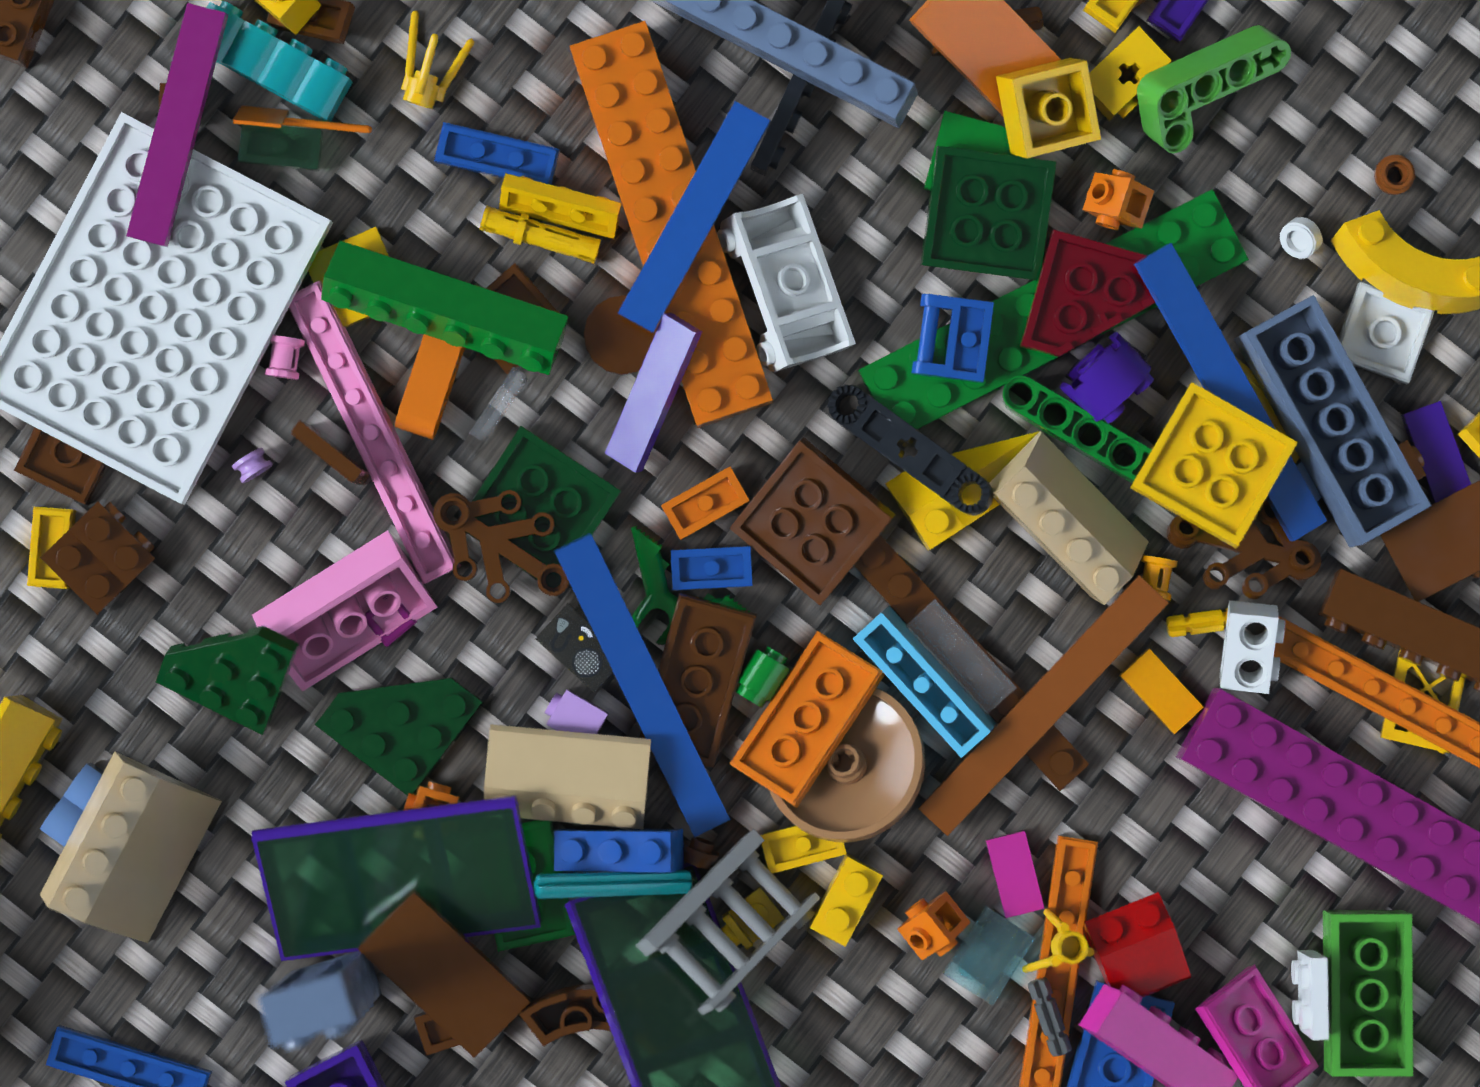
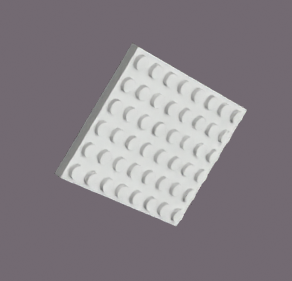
M121 112L0 341V409L174 501L185 505L265 354L272 335H275L333 222L193 149L168 247L127 237L126 234L154 129Z

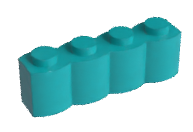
M222 1L220 6L212 2L208 3L206 8L228 14L217 63L323 121H332L353 83L345 75L348 71L346 67L330 58H327L324 63L311 57L313 50L295 39H292L289 44L276 38L278 30L258 19L255 25L241 19L244 12L226 1Z

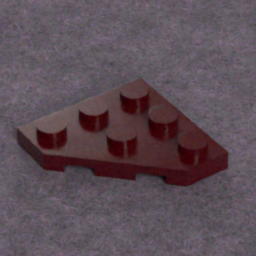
M1053 230L1020 347L1060 357L1153 305L1155 301L1134 263L1147 255Z

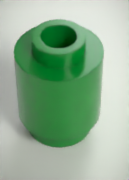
M768 646L764 653L756 649L739 677L738 682L740 684L735 692L763 708L767 700L771 702L791 670L784 666L788 658Z

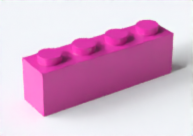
M1104 984L1079 1023L1080 1027L1166 1087H1233L1238 1079L1236 1073L1227 1067L1229 1062L1223 1054L1209 1047L1207 1052L1198 1046L1201 1041L1199 1037L1183 1027H1180L1178 1031L1169 1025L1172 1020L1171 1017L1153 1006L1148 1011L1140 1005L1143 998L1124 985L1117 990Z

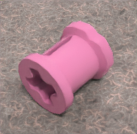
M272 335L270 340L272 343L269 367L265 369L264 375L299 380V373L297 372L299 351L301 347H304L305 340Z

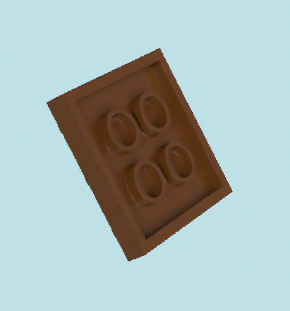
M803 437L729 529L821 606L896 515Z

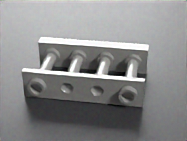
M754 829L745 834L635 945L646 957L657 949L662 954L666 952L709 996L697 1009L702 1015L714 1008L721 1012L736 997L732 991L736 985L794 925L799 930L815 915L816 912L812 909V906L820 899L816 893H813L799 902L758 859L760 855L756 852V849L764 839ZM737 868L742 872L747 870L789 913L775 929L731 886L733 881L729 876ZM711 894L716 899L720 897L763 941L748 957L704 913L707 909L702 904ZM684 922L689 926L693 924L736 968L721 985L679 943V936L675 931Z

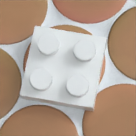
M1297 950L1298 960H1292L1291 963L1292 983L1298 984V1000H1293L1292 1002L1294 1025H1299V1030L1312 1040H1329L1327 958L1314 950Z

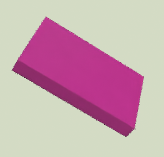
M1255 965L1244 969L1195 1008L1244 1087H1295L1319 1067Z

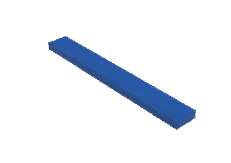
M1172 243L1164 245L1134 263L1203 388L1275 429ZM1290 455L1268 493L1266 500L1289 541H1295L1325 523L1327 519Z
M591 533L554 550L645 738L651 739V751L694 838L729 821L730 818Z

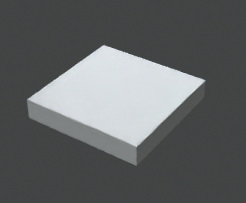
M1359 282L1338 339L1353 366L1404 384H1409L1435 310L1415 306L1413 309L1396 304L1383 297V292L1376 287Z

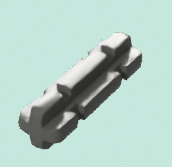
M1043 977L1029 982L1028 989L1032 1000H1036L1034 1007L1045 1036H1048L1046 1042L1053 1057L1061 1056L1070 1052L1072 1047L1068 1035L1063 1033L1065 1027L1056 1000L1051 998L1050 994L1053 991L1049 980Z

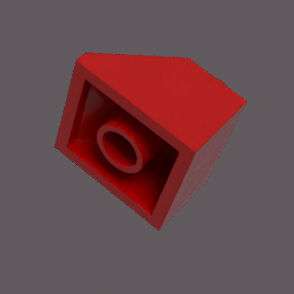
M1159 892L1084 922L1085 937L1090 948L1094 950L1093 955L1108 986L1119 990L1124 985L1141 997H1145L1191 978L1176 929Z

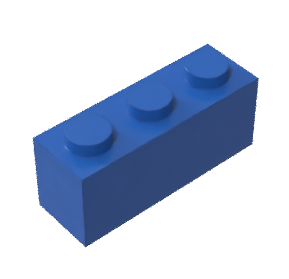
M564 828L554 831V871L671 873L684 869L683 829Z

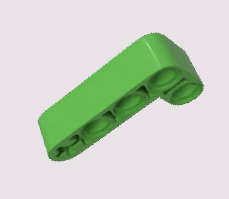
M1256 25L1148 73L1141 79L1137 87V99L1144 133L1167 152L1173 154L1182 152L1193 139L1194 129L1191 111L1282 70L1291 57L1289 44L1266 27Z

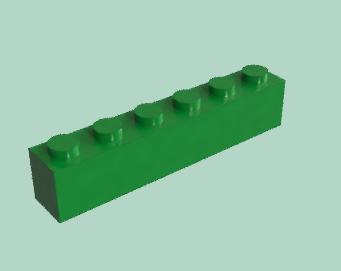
M339 241L323 278L321 300L329 302L337 308H347L368 315L376 321H386L407 328L413 333L425 334L443 340L452 346H461L483 353L491 359H501L519 365L531 372L550 375L565 335L567 315L343 241Z

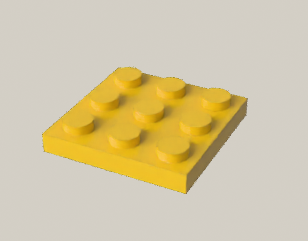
M1191 382L1130 488L1230 546L1237 548L1298 442Z

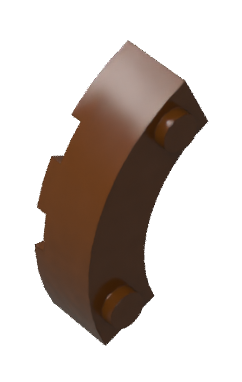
M594 984L575 985L550 992L529 1003L519 1014L543 1047L562 1036L575 1032L589 1031L590 1029L611 1031ZM624 987L615 990L623 1013L636 1009L644 1032L634 1036L633 1039L636 1044L641 1046L650 1055L680 1046L689 1039L690 1030L675 1014L656 1000Z

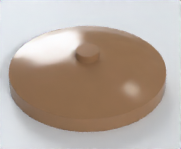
M876 688L798 808L771 791L770 794L787 819L802 831L816 838L831 842L847 843L874 837L896 824L910 809L920 791L925 771V751L920 732L906 709L892 696Z

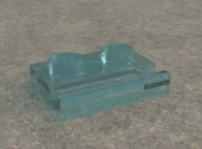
M985 906L943 971V974L993 1006L1036 938Z

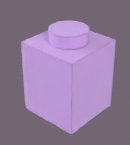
M569 689L565 691L563 696L556 692L544 712L550 716L546 725L557 731L598 734L609 715L607 711Z

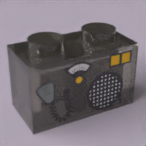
M567 603L535 638L594 693L613 674L580 603L575 608L570 603Z

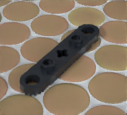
M844 385L837 387L832 392L831 397L829 396L827 407L829 408V414L834 420L966 515L975 516L984 513L990 507L993 500V489L986 479L864 391L853 385ZM849 395L856 396L859 404L857 411L855 410L854 414H850V416L842 415L839 409L842 399ZM917 440L914 446L918 450L915 457L907 455L903 459L902 457L905 452L901 449L904 442L912 444ZM970 484H978L982 489L981 500H978V503H974V505H966L962 500L963 490Z

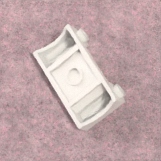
M803 194L759 209L734 213L721 222L717 235L724 253H728L732 259L742 257L767 328V332L761 334L760 343L757 345V354L762 365L768 366L772 372H777L843 351L856 344Z

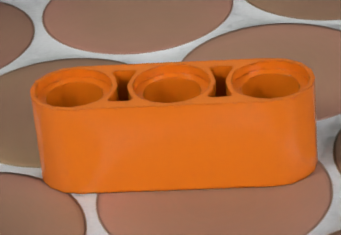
M423 335L397 413L395 428L431 440L435 438L465 350L464 347L452 346L443 340Z

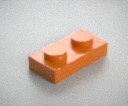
M729 466L662 504L661 507L679 539L682 540L750 502L732 468Z

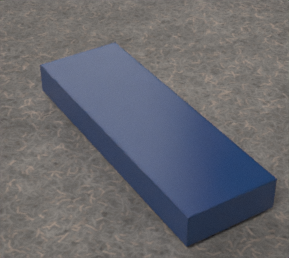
M443 122L434 161L435 163L504 178L505 173L519 177H528L534 181L552 185L560 150Z

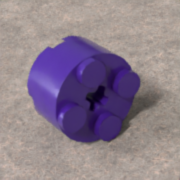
M1118 332L1108 336L1113 342L1108 347L1104 348L1099 343L1079 361L1068 374L1073 380L1071 384L1062 382L1060 385V389L1077 406L1093 416L1096 422L1100 420H1105L1108 424L1113 422L1126 408L1122 403L1133 392L1136 395L1141 394L1154 380L1149 374L1151 366Z

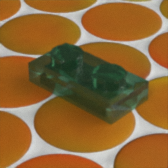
M242 124L238 161L246 164L319 172L323 131L290 126L273 128Z

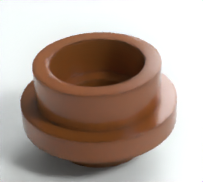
M1389 155L1377 164L1374 178L1380 190L1390 195H1399L1412 186L1415 179V170L1407 158L1401 155ZM1394 168L1399 171V182H1392L1388 179L1387 173L1389 169Z

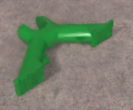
M633 526L631 531L646 597L634 611L632 619L636 627H638L652 609L659 608L664 610L668 614L669 624L656 644L665 645L678 597L669 591L665 570L669 563L661 557L660 550L662 549V544L658 545V541L654 542L653 538L650 539L649 535L646 536L645 532H641V529L637 530V526ZM707 593L704 597V600L746 611V607L742 608V604L738 605V601L734 602V598L730 599L729 595L724 598H714Z

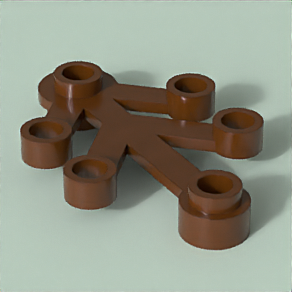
M506 490L499 496L471 502L465 496L457 493L446 494L436 502L433 516L438 527L450 534L455 559L452 570L457 579L469 581L476 576L478 571L476 562L469 558L466 532L480 540L488 580L486 595L490 601L503 603L511 594L509 584L504 581L499 554L537 578L538 587L543 593L550 596H558L567 590L569 581L561 565H545L508 540L533 534L542 537L550 535L555 529V521L550 514L540 512L531 519L488 527L474 517L502 511L505 514L517 513L522 506V499L517 492ZM506 495H514L516 497L517 504L512 510H506L502 505V500ZM451 506H458L461 510V517L457 521H450L447 517V510ZM540 517H547L550 521V528L545 532H539L535 527L536 520ZM463 561H468L472 565V572L467 577H463L458 573V565ZM552 572H557L562 579L561 584L556 588L548 586L546 582L547 576ZM497 583H501L506 589L505 596L500 599L494 598L491 594L492 586Z
M1267 500L1260 507L1258 518L1263 524L1271 527L1281 546L1267 543L1254 521H1252L1237 548L1230 546L1180 516H1176L1167 528L1168 540L1177 548L1187 549L1196 542L1240 553L1223 564L1212 563L1208 566L1203 574V580L1206 586L1211 589L1222 588L1231 577L1262 559L1279 563L1264 574L1252 573L1243 581L1242 591L1244 595L1253 600L1261 598L1270 587L1289 576L1296 580H1307L1313 577L1321 566L1320 553L1313 544L1300 540L1289 541L1278 519L1266 515L1265 507H1270ZM1182 523L1190 525L1192 534H1183L1180 531L1179 525ZM1296 554H1304L1308 559V564H1299L1295 558ZM1210 571H1219L1223 576V580L1221 582L1212 580ZM1249 581L1259 582L1262 588L1261 591H1252L1249 587Z

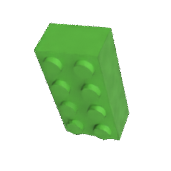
M1323 910V956L1327 958L1329 1040H1324V1071L1332 1077L1413 1076L1412 914L1404 910Z

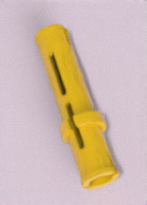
M486 206L480 225L481 231L513 239L514 244L521 245L523 242L595 264L601 239L529 219L530 215L525 213L519 216Z

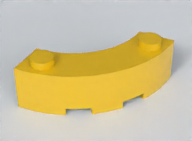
M1380 210L1345 222L1331 239L1338 255L1360 280L1364 278L1371 285L1382 291L1383 297L1396 304L1413 309L1415 306L1428 310H1437V314H1458L1480 309V256L1454 260L1424 253L1398 236L1386 222Z

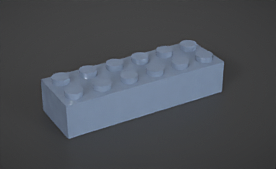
M1314 295L1234 338L1287 436L1298 442L1294 449L1349 548L1365 544L1431 506Z
M356 951L293 970L260 995L258 1000L272 1047L284 1044L285 1050H291L309 1044L316 1034L324 1031L326 1038L351 1031V1027L356 1026V1022H359L360 1018L370 1011L369 1008L374 1007L373 1002L382 993L373 963L360 951Z

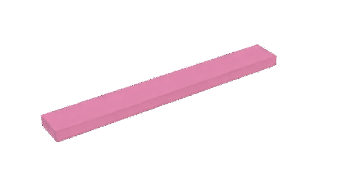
M316 281L296 293L289 309L422 583H429L453 571L455 559L452 546L444 530L440 529L434 520V509L346 327H343L334 306L329 302L321 300L323 284L321 281Z

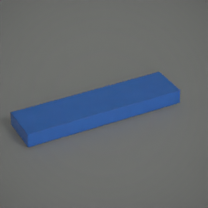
M61 1025L56 1029L46 1062L47 1066L116 1087H208L212 1074L211 1070Z

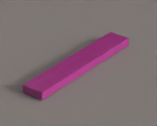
M191 3L186 5L127 230V237L168 247L228 19V14L225 12Z

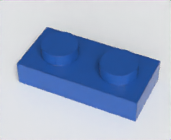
M750 546L671 550L673 590L753 586Z

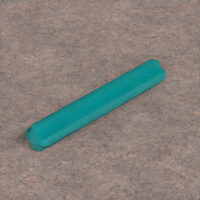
M687 870L671 873L597 872L539 874L535 879L534 888L536 897L540 899L687 894L692 888L691 873Z

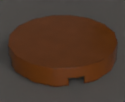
M627 295L610 297L596 305L588 316L584 329L585 346L594 363L605 371L618 375H628L640 371L657 331L656 328L655 332L652 333L618 314Z

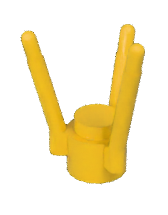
M414 10L411 13L405 77L401 89L405 90L403 100L433 110L435 100L443 103L446 90L475 42L473 39L467 40L438 86L436 85L438 77L429 74L439 38L437 34H432L421 71L416 70L414 74L419 13Z
M1045 909L1043 911L1044 915L1058 930V933L1051 942L1053 955L1049 958L1024 965L1022 971L1028 973L1050 966L1057 967L1062 962L1076 964L1084 960L1086 956H1093L1094 950L1088 947L1087 940L1082 934L1070 931L1067 923L1063 922L1050 909Z

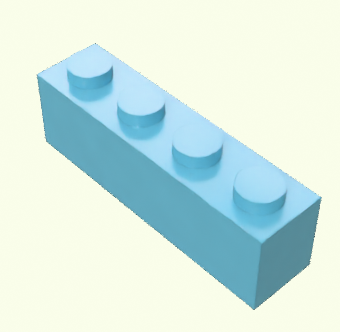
M890 606L886 607L853 638L961 758L985 738L997 724Z

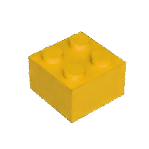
M1067 58L996 76L1011 155L1031 158L1101 140L1087 60Z

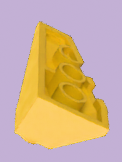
M1040 431L952 453L951 455L990 483ZM906 471L885 483L927 550H931L1000 505L993 498L990 507L984 513L971 516L959 511ZM970 484L963 490L962 500L964 504L974 505V503H978V500H981L982 489L978 484Z

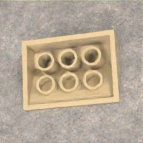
M114 751L40 893L41 898L48 908L82 923L148 943L222 801Z

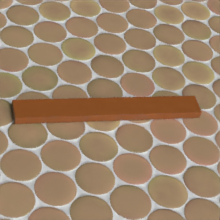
M1138 575L1000 720L992 731L982 739L927 797L918 809L948 836L1166 607L1168 602Z

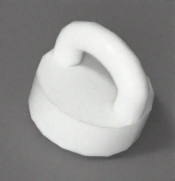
M1296 217L1289 221L1280 232L1282 247L1289 255L1295 258H1308L1323 243L1320 229L1308 218Z

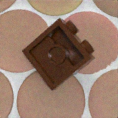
M97 502L40 557L96 614L102 611L155 559L150 554L155 546L139 530L132 536L121 525L127 518L111 502L105 507Z

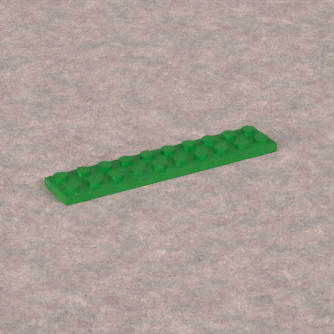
M1213 189L1143 224L1142 229L1135 228L1106 243L1147 256L1164 245L1172 243L1196 287L1249 260ZM1033 280L992 301L994 306L983 383L911 374L913 361H917L920 341L918 339L858 370L871 397L917 430L1000 388L1009 379L1015 376H1023L1058 358L1020 347L1038 281ZM1154 303L1078 347L1158 307L1157 304ZM950 323L937 329L933 363L945 364Z

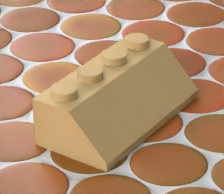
M1040 431L990 482L993 489V498L1091 598L1106 605L1133 577L1149 541Z
M490 724L484 800L516 795L519 802L520 816L525 819L643 829L648 792L651 739ZM502 813L489 814L493 816L503 817Z

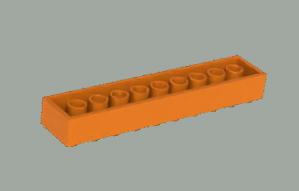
M646 21L569 46L643 266L696 172ZM713 225L665 312L673 313L702 331L681 380L697 428L773 403L715 226Z

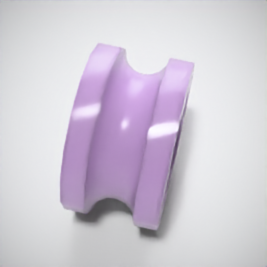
M262 447L245 455L232 465L234 471L239 470L241 472L240 480L242 483L254 479L273 465L270 460L266 461L263 458L265 451Z

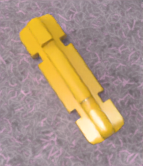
M1228 608L1225 609V612L1219 609L1189 613L1188 617H1184L1183 614L1169 616L1166 620L1168 635L1170 637L1186 636L1187 632L1194 635L1224 631Z

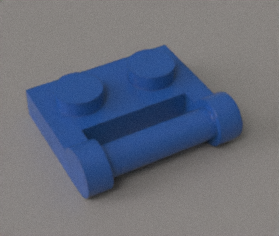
M922 294L920 306L924 307L919 349L917 361H913L911 374L983 383L994 302ZM940 309L952 310L945 364L933 363Z

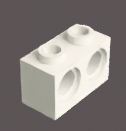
M1229 600L1220 668V689L1269 694L1270 681H1278L1280 657H1274L1275 643H1283L1285 620L1279 619L1277 605ZM1253 622H1259L1266 627L1258 635H1252L1245 631L1246 626ZM1248 660L1257 661L1261 665L1255 672H1245L1240 668L1241 664Z

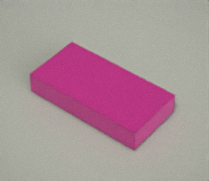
M1022 830L986 839L1005 918L1045 909L1025 831Z

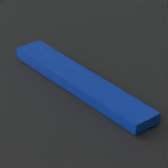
M736 101L734 102L619 309V315L652 333L655 332L663 314H665L769 126V119Z

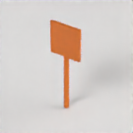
M241 106L233 119V124L281 128L282 125L359 133H371L372 131L369 125L288 118L289 110Z

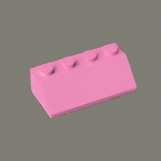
M387 530L252 614L257 627L265 626L300 643L288 674L303 692L382 643L381 637L385 634L388 636L410 619L417 621L438 607L409 559ZM401 603L410 613L406 619L397 611ZM368 610L372 611L375 615L373 619L384 631L380 636L376 635L367 625V619L364 614Z

